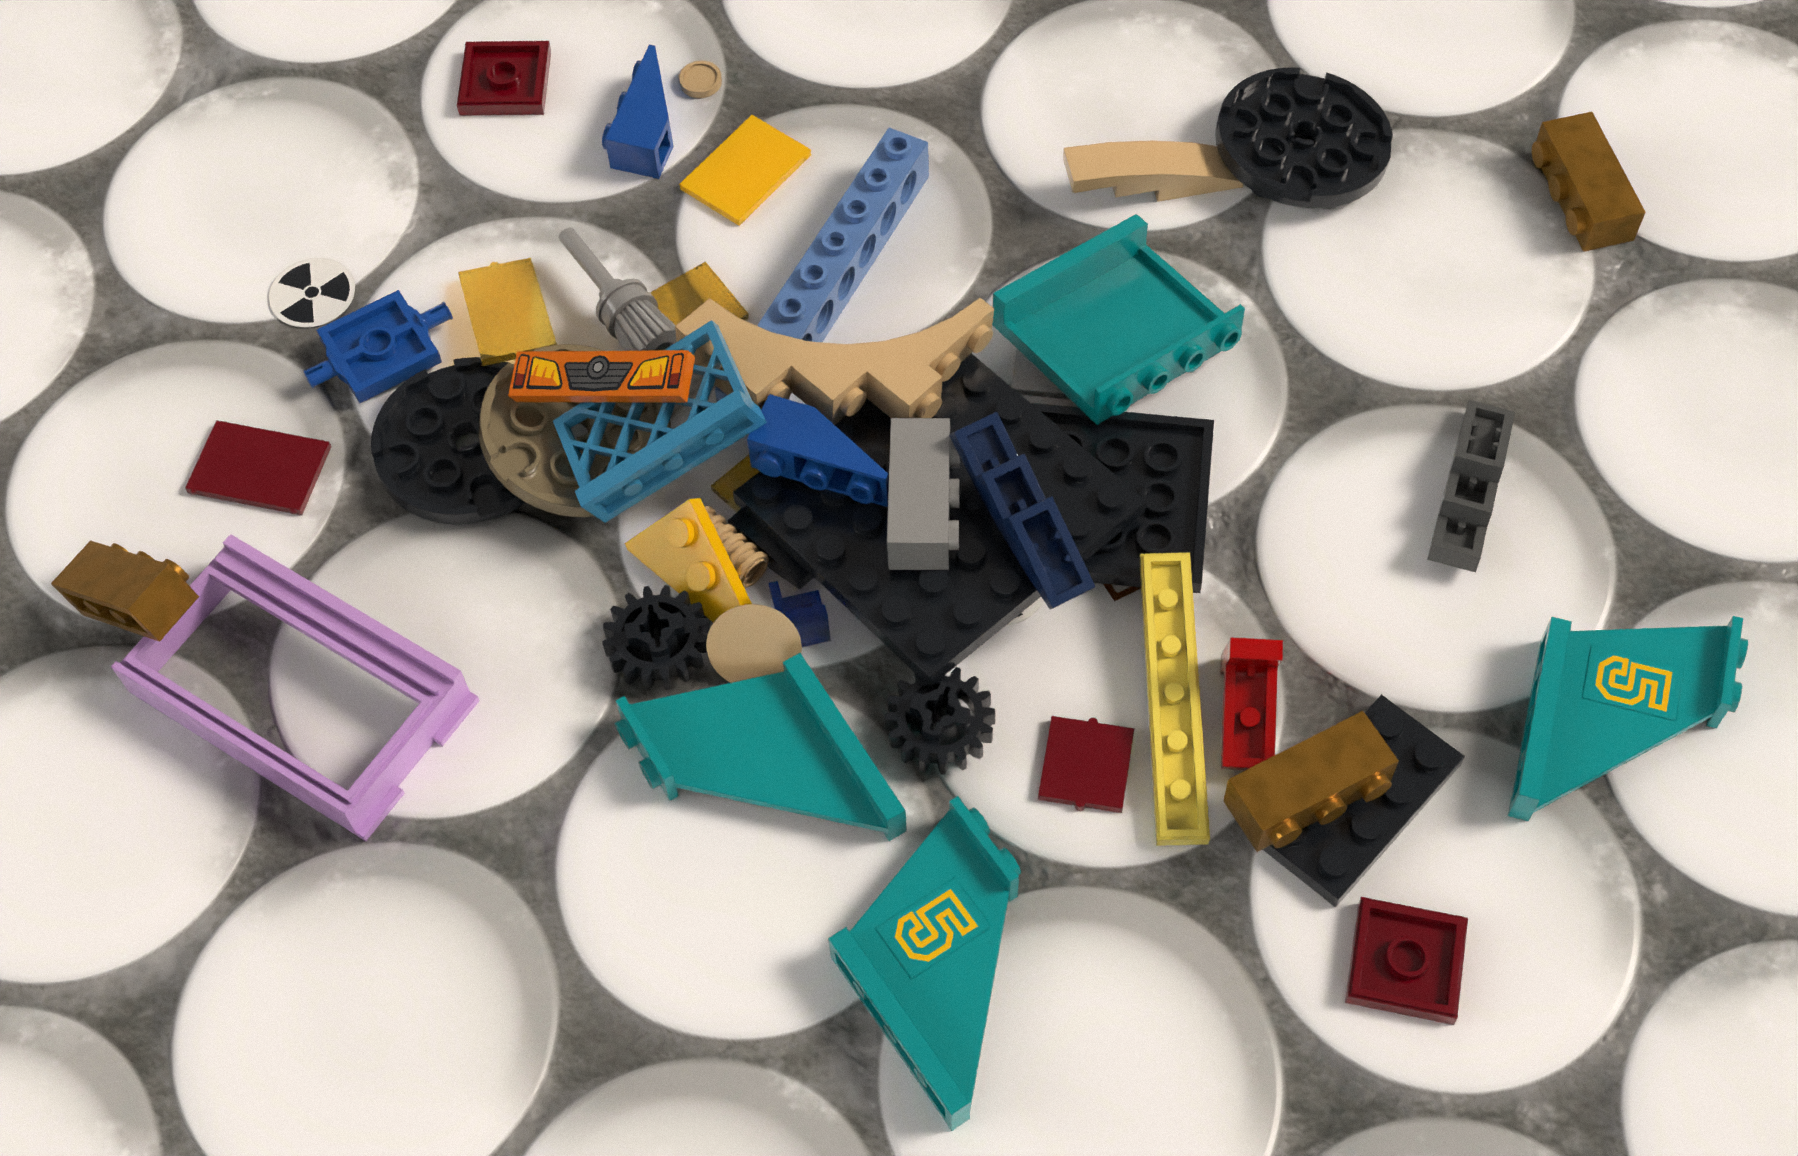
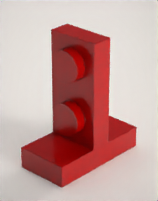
M1230 637L1221 654L1220 674H1224L1221 769L1247 770L1275 756L1277 670L1283 659V640Z

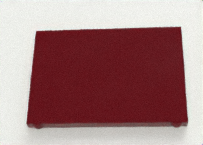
M216 420L185 489L187 493L303 515L332 446L329 441Z

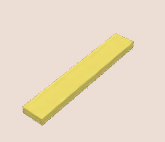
M1190 552L1140 554L1139 564L1156 846L1209 845L1210 831Z

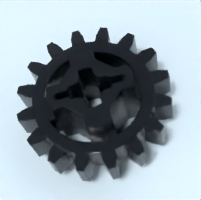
M664 585L660 595H653L650 587L645 586L643 598L638 600L632 594H626L627 607L623 609L613 606L610 610L614 622L603 624L606 640L602 641L606 657H610L609 661L613 672L623 671L625 682L629 685L634 683L638 677L642 678L644 689L649 691L655 680H661L666 690L671 689L672 677L678 676L684 682L689 681L687 668L692 666L702 669L704 662L701 653H707L706 641L710 624L709 619L704 618L702 604L700 602L691 604L689 594L685 590L678 594L676 598L672 597L670 586ZM655 628H658L659 634L661 636L659 637L661 644L660 647H656L654 639Z
M955 667L950 676H943L931 687L915 672L914 684L911 685L904 680H900L898 682L899 696L889 695L887 699L888 711L890 713L885 714L886 730L891 731L889 733L891 748L902 746L901 760L904 763L917 757L919 759V771L925 772L929 768L930 763L938 764L940 774L944 775L947 772L948 763L955 762L961 770L967 769L966 756L968 754L977 759L983 757L982 743H992L993 728L991 726L995 724L996 713L994 708L989 707L991 706L989 690L978 692L979 678L973 676L964 682L961 680V668ZM959 700H962L969 708L961 706ZM907 723H910V725H911V730H914V731H917V732L920 733L921 739H918V738L910 731V729L908 728Z

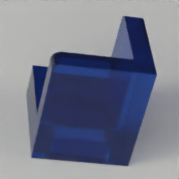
M778 581L768 583L772 608L783 613L795 625L800 635L802 647L831 641L826 606L822 604L819 590L782 598Z

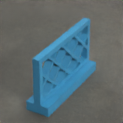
M709 321L665 349L688 350L694 355L697 348L710 340L714 347L707 367L694 365L692 374L703 376L696 398H688L687 403H662L655 424L639 421L645 403H632L627 417L624 418L611 415L616 402H581L553 420L579 485V488L575 490L579 504L606 523L767 423L760 407L752 401L720 328L714 321ZM715 380L729 381L734 392L716 403L708 402ZM676 404L692 407L686 422L674 429L667 427ZM587 418L594 419L595 422L587 443L576 441L571 428ZM608 423L623 426L615 449L599 446ZM636 429L651 432L646 447L634 454L627 453ZM595 455L611 457L606 472L591 480L589 471Z

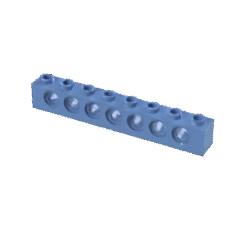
M892 128L887 129L757 326L772 333L805 341H824L929 178L927 141ZM718 387L715 388L717 402L727 396Z

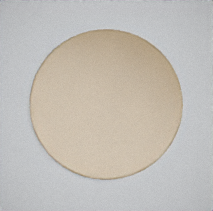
M759 604L740 605L721 614L712 624L706 641L710 663L716 672L730 683L784 672L783 662L802 651L800 635L791 620L778 610Z

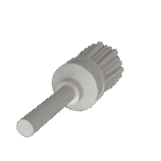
M566 228L560 233L559 240L600 290V299L595 311L596 317L606 326L610 335L618 339L624 351L665 350L677 342L676 325L658 309L657 300L647 291V288L640 280L614 279L573 228Z

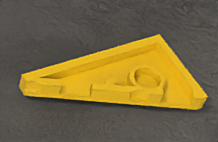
M701 498L688 499L624 543L630 553L679 594L684 590L688 592L691 604L700 602L704 615L713 623L721 614L731 608L752 604Z

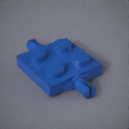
M397 290L317 329L319 338L326 348L328 360L303 370V373L312 389L337 376L341 381L348 384L360 404L406 381L424 369L428 370L442 363L440 354L431 341L429 330L448 320H452L453 316L445 302L420 314L416 309L408 305L400 291Z

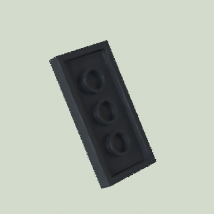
M1382 694L1365 714L1399 760L1391 780V787L1380 797L1372 801L1366 802L1361 798L1347 805L1346 811L1330 823L1321 825L1316 821L1302 829V833L1294 841L1281 848H1275L1272 844L1262 849L1334 907H1337L1461 766L1465 757Z

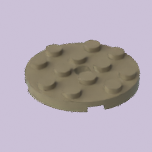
M560 344L541 347L533 351L605 350L584 345ZM509 362L490 383L481 406L479 439L481 449L490 469L510 492L536 508L563 516L593 517V514L582 508L575 493L579 485L553 423V420L581 402H515L508 396L514 364L512 365ZM616 402L611 415L626 418L632 403ZM645 403L639 421L655 424L662 403ZM587 418L579 423L587 429L588 433L577 437L576 441L587 443L595 422L594 419ZM669 421L668 426H667L668 428H671V422H670V421ZM608 423L599 446L615 449L623 426ZM636 429L627 453L634 454L646 447L651 432ZM595 455L589 471L591 480L606 472L611 457Z

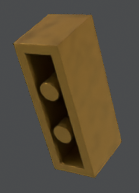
M1593 112L1542 122L1536 142L1532 145L1533 162L1537 168L1542 169L1548 181L1550 195L1555 202L1558 201L1566 216L1567 229L1571 235L1576 236L1583 252L1634 241L1646 212Z
M91 540L51 583L82 615L159 642L199 598L196 592L186 583L189 575L175 562L169 559L160 562L143 551H138L137 554H134L116 543L107 546Z
M1361 711L1229 778L1223 802L1256 852L1272 844L1275 848H1281L1294 841L1302 833V829L1316 821L1321 825L1330 823L1346 811L1347 805L1361 798L1368 802L1380 797L1391 787V780L1399 760L1364 711Z

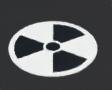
M327 258L301 260L285 268L275 278L269 290V305L274 315L288 325L302 328L324 325L339 317L349 307L355 294V281L351 272L337 261Z

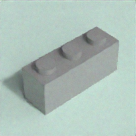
M891 418L887 525L889 570H949V550H959V520H949L950 508H959V479H950V467H960V456L949 436L950 418Z

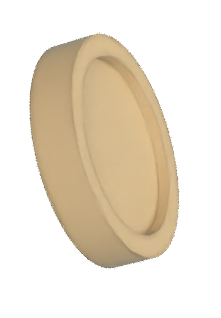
M709 61L691 62L679 74L680 87L686 95L693 98L712 96L722 85L721 71L714 63Z

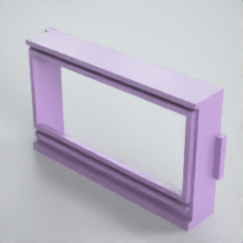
M230 534L223 542L225 547L190 584V587L199 598L159 642L143 637L120 663L115 661L111 668L131 694L364 841H367L405 794L399 785L434 742L443 747L480 700L477 695L469 691L461 670ZM231 590L419 703L348 791L158 673Z

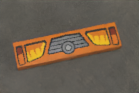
M688 350L519 351L516 354L508 396L515 402L687 403L695 356Z

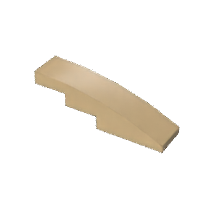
M1150 140L1106 142L1063 149V161L1073 193L1112 187L1116 198L1154 191L1157 202L1243 188V184L1229 171L1222 161L1217 146Z

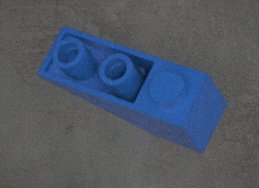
M649 44L642 61L638 60L634 65L632 82L627 92L623 91L619 97L617 114L612 124L608 123L604 129L602 146L604 149H607L611 169L659 179L674 145L656 47Z
M771 394L768 395L761 409L767 423L751 432L747 438L752 468L758 469L763 474L771 477L783 476L803 482L812 489H827L848 495L860 503L868 504L872 502L888 507L889 478L888 473L815 407Z

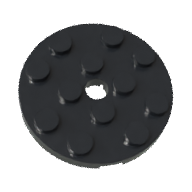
M1288 67L1259 72L1237 84L1228 93L1221 105L1216 124L1215 138L1218 152L1226 167L1242 184L1251 189L1255 195L1294 207L1333 209L1336 206L1360 199L1373 190L1381 181L1391 158L1393 133L1390 122L1379 104L1355 84L1327 72L1325 78L1300 74V68ZM1294 134L1303 137L1310 136L1313 138L1315 142H1313L1312 140H1304L1299 137L1294 140Z
M481 357L460 358L453 360L454 365L441 368L429 374L424 369L401 384L383 404L373 426L371 454L376 471L385 490L396 503L410 513L437 523L462 525L498 518L526 503L510 492L496 478L484 457L480 441H475L468 446H461L460 449L455 444L460 436L469 433L479 436V419L484 395L494 377L509 363L498 359Z

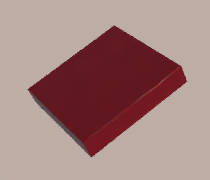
M466 42L457 99L459 115H544L551 60L550 42Z
M1360 897L1357 907L1345 1003L1454 1025L1458 1018L1468 918Z

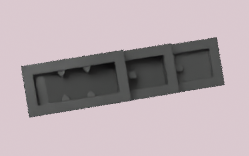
M1468 400L1427 560L1476 573L1494 507L1498 483L1505 464L1515 411Z

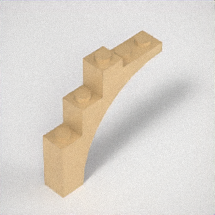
M709 298L675 326L676 341L678 342L709 321H714L720 328L752 401L760 409H762L769 394L789 399L791 393H793L806 405L815 407L835 425L844 416H852L857 413L864 405L866 398L890 418H932L942 404V382L949 380L956 373L960 363L972 352H981L992 339L994 308L979 298L953 317L917 333L879 342L836 344L810 342L772 333L738 318ZM711 340L696 349L694 365L708 366L714 350ZM715 380L714 385L726 395L734 392L729 381Z

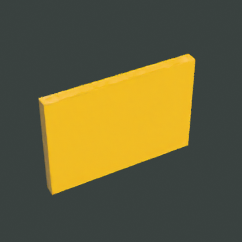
M751 115L679 184L680 190L740 226L811 156V149L756 116Z

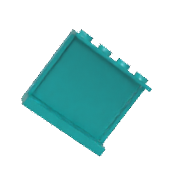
M1137 214L993 293L994 315L992 325L1097 425L1113 415L1117 416L1124 413L1131 404L1148 394H1155L1161 391L1167 383L1182 374L1195 371L1204 361L1219 352L1232 349L1240 341L1242 335L1245 308L1240 304L1226 313L1220 310L1146 245L1148 223Z

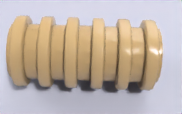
M704 506L744 588L752 586L763 576L767 569L769 561L767 554L761 551L758 552L757 546L752 542H748L746 536L742 533H737L736 528L732 524H727L723 516L716 515L715 509L711 506Z

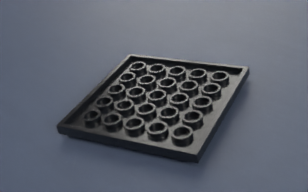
M972 353L960 363L958 370L949 380L942 382V404L932 418H950L951 434L997 412L1018 456L1025 454L1045 497H1053L1083 561H1086L1145 512V499ZM866 398L864 405L857 413L852 416H844L835 426L888 473L889 478L891 418ZM961 458L960 467H950V479H959V508H950L949 519L959 520V550H949V570H889L887 551L888 507L872 502L868 504L860 503L848 495L827 489H812L803 482L783 476L771 477L762 472H758L733 491L734 502L929 687L1041 597L998 529Z

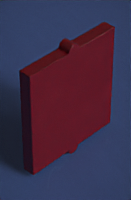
M1052 716L1038 800L1074 805L1077 811H1083L1086 807L1122 813L1135 728L1098 723L1096 718L1083 721Z

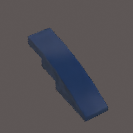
M995 412L951 433L949 436L994 522L1048 608L1053 609L1095 588L1096 586L1053 497H1045L1025 454L1018 456L998 413Z

